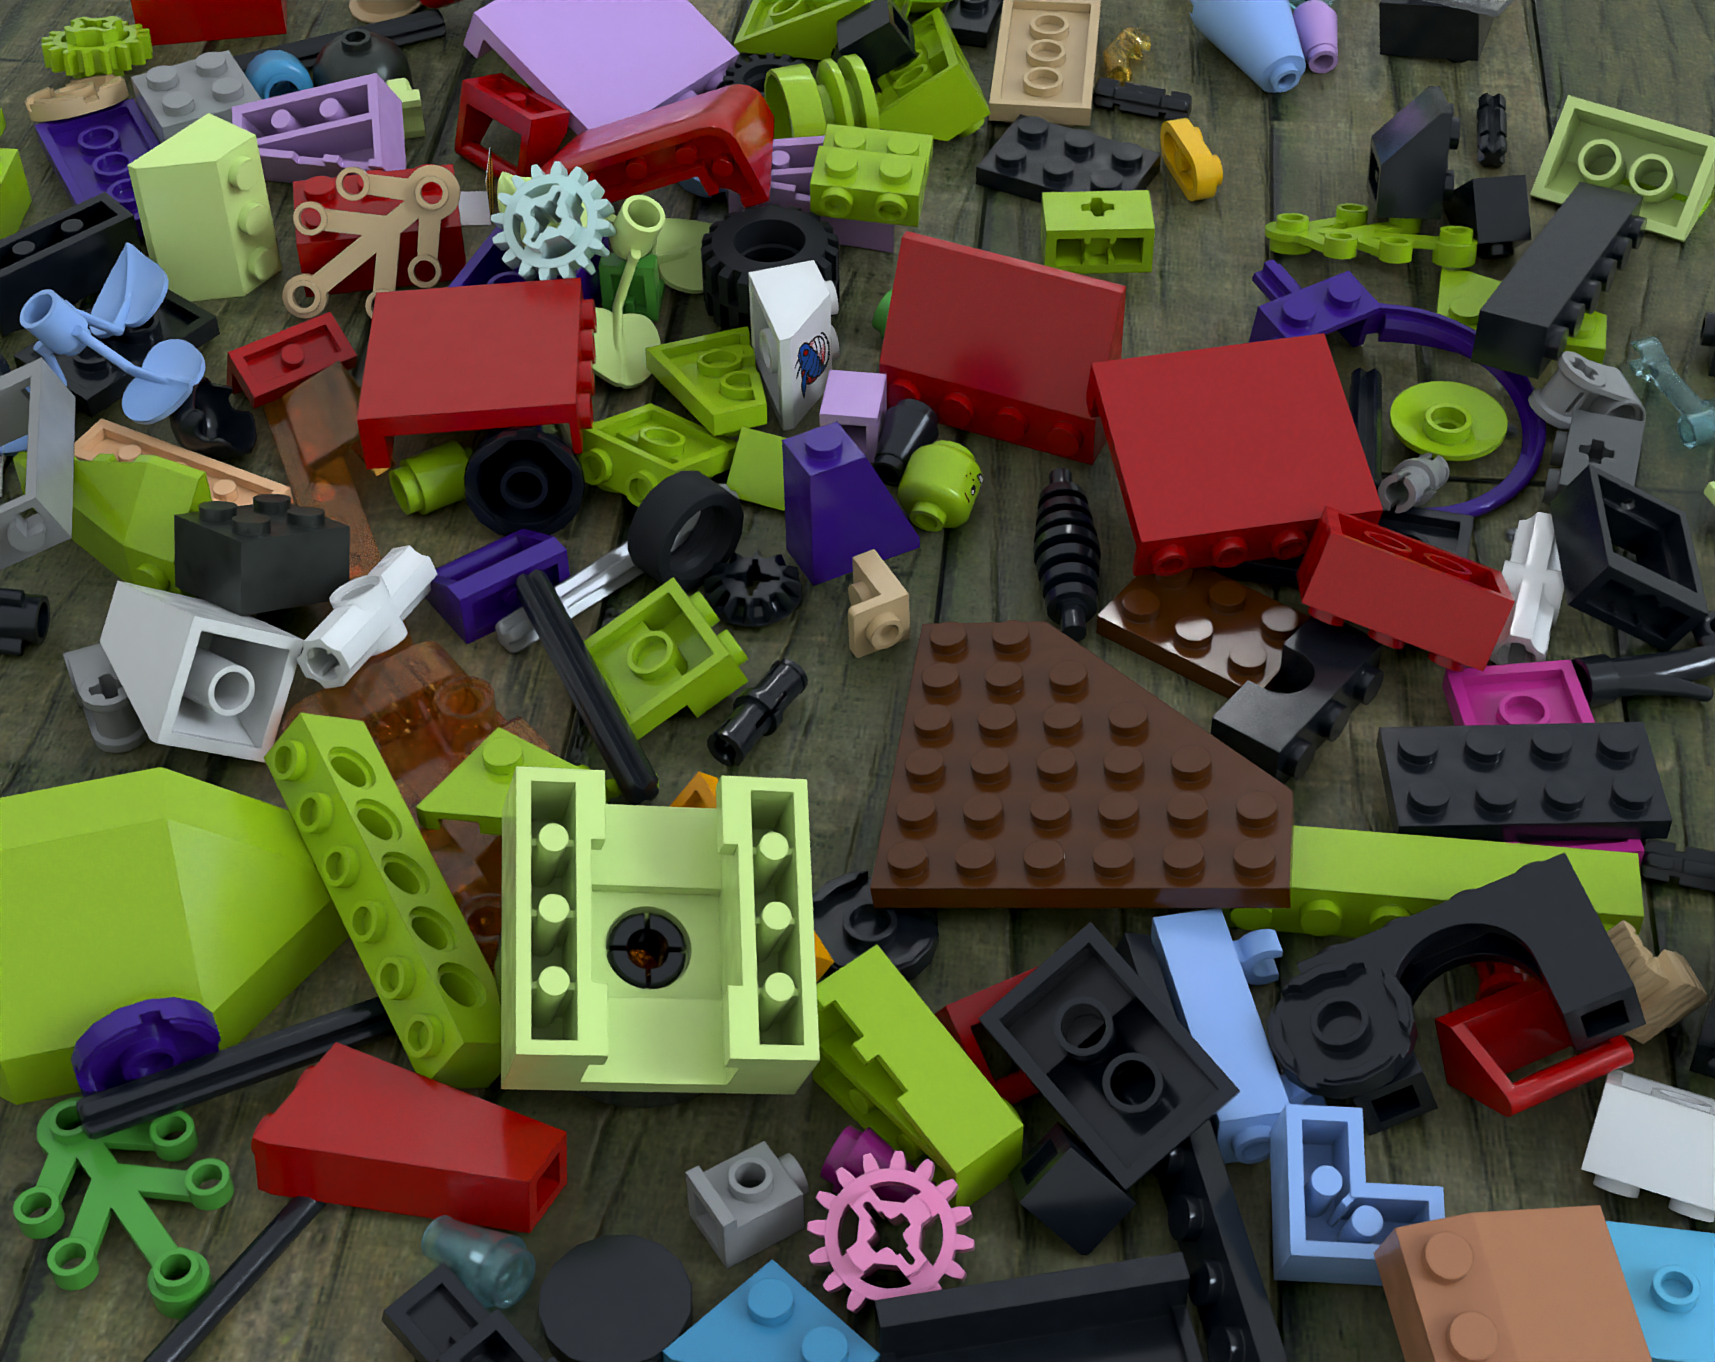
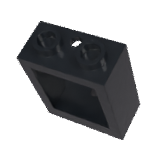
M1590 464L1549 503L1567 605L1665 652L1675 646L1709 615L1686 512ZM1626 499H1634L1627 504L1622 503ZM1612 544L1636 555L1637 563L1613 552Z

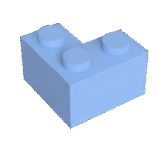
M1286 1104L1270 1131L1274 1280L1383 1286L1373 1253L1396 1227L1445 1218L1443 1187L1366 1183L1363 1108Z

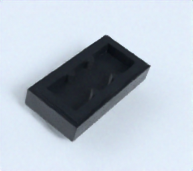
M952 0L944 16L958 44L982 48L987 47L1002 13L1003 0Z

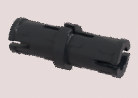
M782 659L781 662L776 660L754 688L743 690L733 703V712L707 739V747L711 755L721 764L728 767H733L735 764L739 766L762 736H769L779 728L783 722V712L806 689L808 678L804 670L797 663L789 659Z

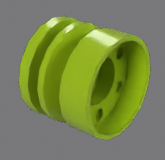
M858 55L842 56L838 59V63L831 58L823 59L818 63L816 82L810 69L804 63L774 68L766 72L764 83L765 100L775 117L773 139L825 136L827 124L880 129L878 106L868 70Z

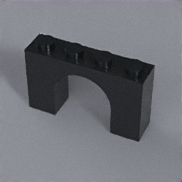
M1565 852L1545 861L1528 863L1518 869L1516 873L1477 889L1463 890L1446 902L1412 916L1393 919L1376 931L1344 944L1328 946L1317 953V955L1297 963L1300 973L1317 964L1345 959L1364 962L1365 968L1376 970L1381 974V969L1398 979L1410 996L1413 1007L1424 989L1436 978L1451 969L1474 962L1510 964L1532 975L1544 987L1576 1052L1646 1025L1635 986ZM1414 1050L1411 1060L1393 1081L1367 1095L1352 1097L1356 1107L1363 1108V1122L1370 1136L1438 1109Z

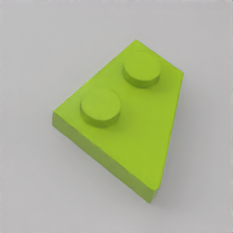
M498 727L416 806L419 825L426 829L440 830L443 819L479 822L480 834L502 836V809L516 766L581 768Z

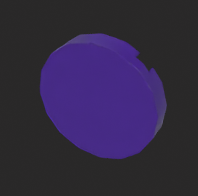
M177 997L147 999L119 1008L93 1023L77 1040L71 1057V1063L81 1093L86 1097L220 1051L218 1043L219 1041L221 1042V1038L212 1012L199 1002Z

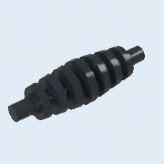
M1057 468L1050 472L1049 485L1041 491L1038 499L1033 547L1034 563L1049 618L1056 624L1061 625L1062 633L1079 642L1086 637V623L1094 617L1097 610L1101 550L1085 491L1082 487L1073 483L1072 473L1068 469Z

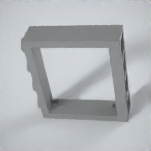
M42 357L0 376V447L28 434L25 495L0 505V570L72 538L76 397ZM28 386H30V393L26 390ZM31 508L38 512L26 519L20 515V513Z

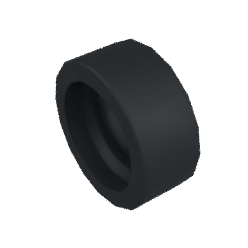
M680 471L665 478L647 494L636 510L630 525L627 550L633 564L661 585L674 577L684 592H691L703 586L704 579L712 574L713 564L718 562L727 563L737 548L742 535L744 520L740 501L699 471ZM698 511H701L697 524L687 540L675 551L671 552L676 536L685 523Z

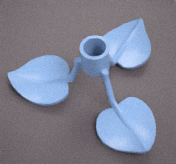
M128 242L125 243L119 258L111 270L91 314L75 308L70 302L62 299L51 289H45L34 294L25 303L20 313V324L39 340L33 349L43 357L44 361L65 386H67V380L53 353L74 356L80 353L86 346L99 353L127 374L135 377L124 391L122 408L124 414L138 424H154L171 415L190 396L193 386L200 382L205 372L203 355L196 347L185 340L169 339L157 343L147 354L141 368L135 366L91 335L92 332L100 339L113 335L121 336L125 331V327L136 328L143 325L155 314L167 294L169 281L165 271ZM30 386L26 387V390H27L29 393H30ZM28 434L5 444L4 456H16L20 451L27 452ZM3 446L0 447V456H3Z

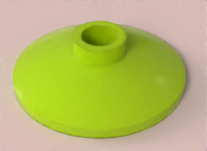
M1452 381L1424 382L1407 388L1395 398L1389 415V422L1393 433L1405 446L1421 455L1433 453L1432 458L1434 459L1438 455L1442 456L1445 461L1473 460L1493 452L1504 441L1508 428L1507 415L1498 401L1476 387Z

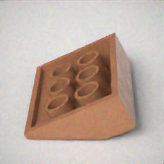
M1600 1205L1472 1212L1396 1227L1373 1253L1405 1362H1652Z

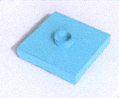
M1606 1221L1652 1362H1715V1233Z

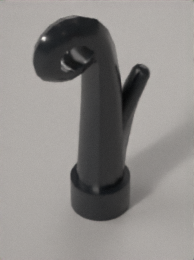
M1708 611L1709 615L1691 630L1696 643L1700 647L1610 658L1606 654H1597L1572 659V664L1589 708L1612 704L1617 698L1629 696H1672L1703 702L1712 700L1714 695L1713 689L1693 681L1715 674V611Z

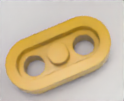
M1181 118L1163 122L1160 130L1163 160L1180 189L1191 202L1213 198L1217 186H1220L1223 182V169L1219 157L1216 154H1211L1203 141L1200 129L1197 126L1194 127L1189 119Z

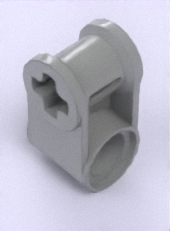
M1563 352L1558 358L1557 364L1559 368L1542 389L1533 390L1528 397L1529 405L1534 412L1544 421L1559 429L1567 430L1570 428L1574 409L1646 421L1644 406L1620 370L1588 360L1575 352Z
M96 643L63 653L78 705L83 707L96 746L105 752L121 753L137 748L144 743L148 735L101 644Z

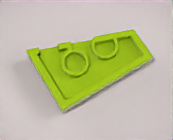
M748 326L645 348L646 368L713 436H738L742 426L752 428L767 424V402L760 373L756 370L755 353L750 345Z

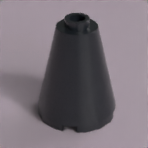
M563 423L490 429L467 462L464 474L465 496L467 505L478 521L498 535L507 536L522 528L547 535L564 529L579 512L584 494L585 479L582 466L573 451L572 443Z

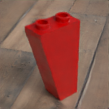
M338 1042L330 1048L316 1066L311 1065L304 1070L297 1081L295 1090L274 1113H268L261 1119L254 1131L251 1142V1150L255 1157L258 1189L268 1194L291 1198L305 1196L318 1202L531 1233L567 1184L566 1131Z

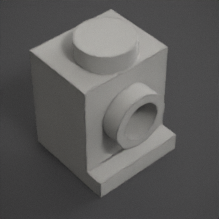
M765 1141L704 1172L699 1165L685 1172L689 1215L726 1269L805 1228L803 1196L809 1192L805 1174L793 1155L786 1153L777 1158Z

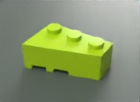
M875 945L816 984L820 1061L812 1070V1079L865 1130L870 1127L893 1149L903 1151L906 1160L916 1169L926 1159L934 1162L935 1171L932 1180L937 1183V1186L953 1178L958 1184L959 1189L948 1202L950 1208L971 1206L1009 1178L1008 1174L1022 1160L1024 1124L1019 1114L1007 1100L998 1094L882 949Z

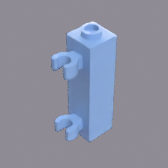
M1221 908L1153 917L1151 940L1177 1020L1240 1090V1093L1210 1118L1224 1164L1233 1162L1255 1164L1270 1158V1131L1286 1104L1327 1106L1324 1096L1310 1094L1289 1081L1285 1074H1279L1248 983L1263 985L1279 980V972L1274 958L1282 957L1283 950L1276 931L1273 929H1259L1247 933L1239 940L1232 941Z

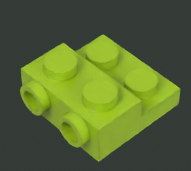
M827 124L823 146H818L810 181V212L822 217L918 227L933 153V135Z
M649 403L595 422L593 429L583 430V453L576 455L582 466L586 483L596 485L598 488L608 492L622 493L627 496L633 505L639 507L654 487L665 478L680 471H699L711 479L717 474L730 470L737 442L724 436H713L705 427Z
M674 577L584 640L588 651L637 740L687 705L696 718H698L748 682L739 666L749 659L728 629H725L716 636L711 627L720 622V619L699 590L688 597Z

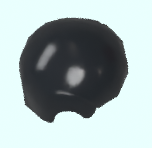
M205 376L202 377L197 385L193 386V391L186 401L169 415L171 429L182 448L220 462L252 453L257 441L255 418L251 412L235 410L231 406L229 396L233 392L232 387L211 383Z

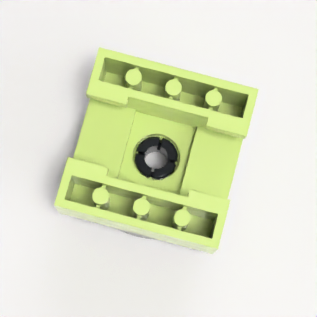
M516 766L502 809V925L499 931L495 954V979L501 1005V1089L570 1090L601 1103L630 1108L669 1106L694 1099L705 1093L792 1095L796 1093L820 1061L807 779L721 775L716 785L717 809L605 804V770ZM638 949L648 952L656 960L658 968L651 969L646 978L645 969L633 964L628 957L627 951Z

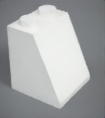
M117 580L100 638V644L149 739L158 744L266 763L263 757L274 745L298 664L296 658L301 654L304 640L250 615L240 616L206 600Z

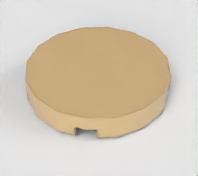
M103 74L71 80V83L55 91L53 88H44L28 96L24 102L31 121L47 122L77 117L102 110L124 101L129 97V93L123 77Z

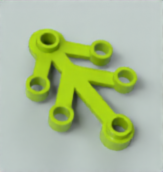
M1339 204L1336 207V217L1309 221V217L1303 214L1283 213L1277 215L1275 222L1265 225V236L1270 239L1269 249L1281 254L1300 255L1309 253L1314 249L1322 252L1324 256L1329 258L1352 259L1356 257L1358 249L1376 256L1380 261L1386 263L1404 264L1412 261L1413 248L1432 250L1431 261L1439 266L1466 268L1474 266L1476 263L1478 241L1473 238V230L1471 228L1444 226L1440 228L1439 236L1415 235L1421 232L1422 219L1389 218L1387 222L1367 225L1369 208L1362 204Z

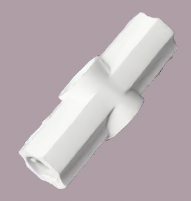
M1537 512L1527 520H1519L1510 552L1511 559L1504 562L1502 575L1515 603L1489 659L1495 662L1496 665L1545 661L1551 636L1550 628L1551 626H1556L1564 592V583L1552 515Z
M410 545L392 548L367 575L353 579L336 589L329 597L334 610L303 641V651L296 658L305 677L316 680L325 689L344 686L371 656L385 652L405 639L408 632L403 620L431 591V581L437 576L430 557L421 555Z

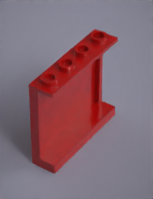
M581 277L376 292L357 413V424L366 469L391 468L394 438L399 435L569 423L573 451L575 454H582L583 430L594 428L591 396H595L593 364H596L594 333H597V318L594 299H584Z
M1324 333L1091 363L1085 400L1090 418L1100 417L1137 547L1132 566L1134 576L1148 574L1171 576L1185 569L1214 565L1219 568H1230L1250 560L1272 557L1280 560L1296 558L1306 552L1325 505L1378 525L1383 508Z

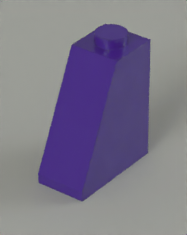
M838 421L782 440L786 550L813 586L853 572L852 557L875 549L884 561L920 548V537L866 456Z

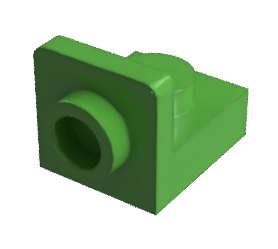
M612 252L609 253L608 257L601 256L599 262L602 306L611 312L627 260ZM647 254L638 261L623 305V314L637 313L648 317L651 321L658 322L665 294V281L659 279L657 255Z

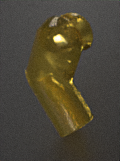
M1124 28L1103 51L1102 59L1107 77L1119 80V86H1125V82H1131L1133 73L1129 58L1141 60L1144 58V54H1142L1143 49L1148 52L1150 51L1151 39L1148 35L1141 33L1140 28Z

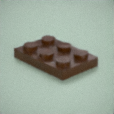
M1207 567L1185 569L1171 576H1159L1156 574L1136 576L1097 615L1096 633L1230 699L1248 680L1272 692L1277 689L1283 644L1310 616Z

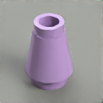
M1311 0L1304 2L1292 14L1303 55L1313 72L1327 73L1338 64V17L1336 12L1323 1Z

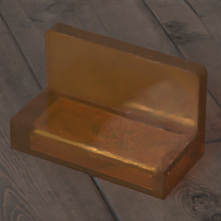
M339 360L290 390L282 398L305 464L312 471L319 470L351 449L365 463L357 424L361 386ZM393 456L391 461V467L396 465ZM390 468L370 470L377 477L378 475H380L381 473L385 472Z

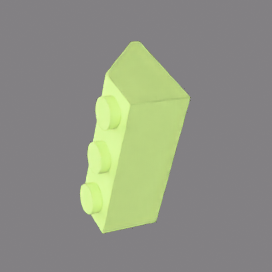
M1568 95L1530 195L1533 198L1561 206L1579 182L1643 196L1639 216L1647 218L1645 231L1684 243L1706 207L1715 185V137Z
M208 113L127 165L149 259L157 263L167 274L169 290L190 302L242 297L282 270L255 134Z

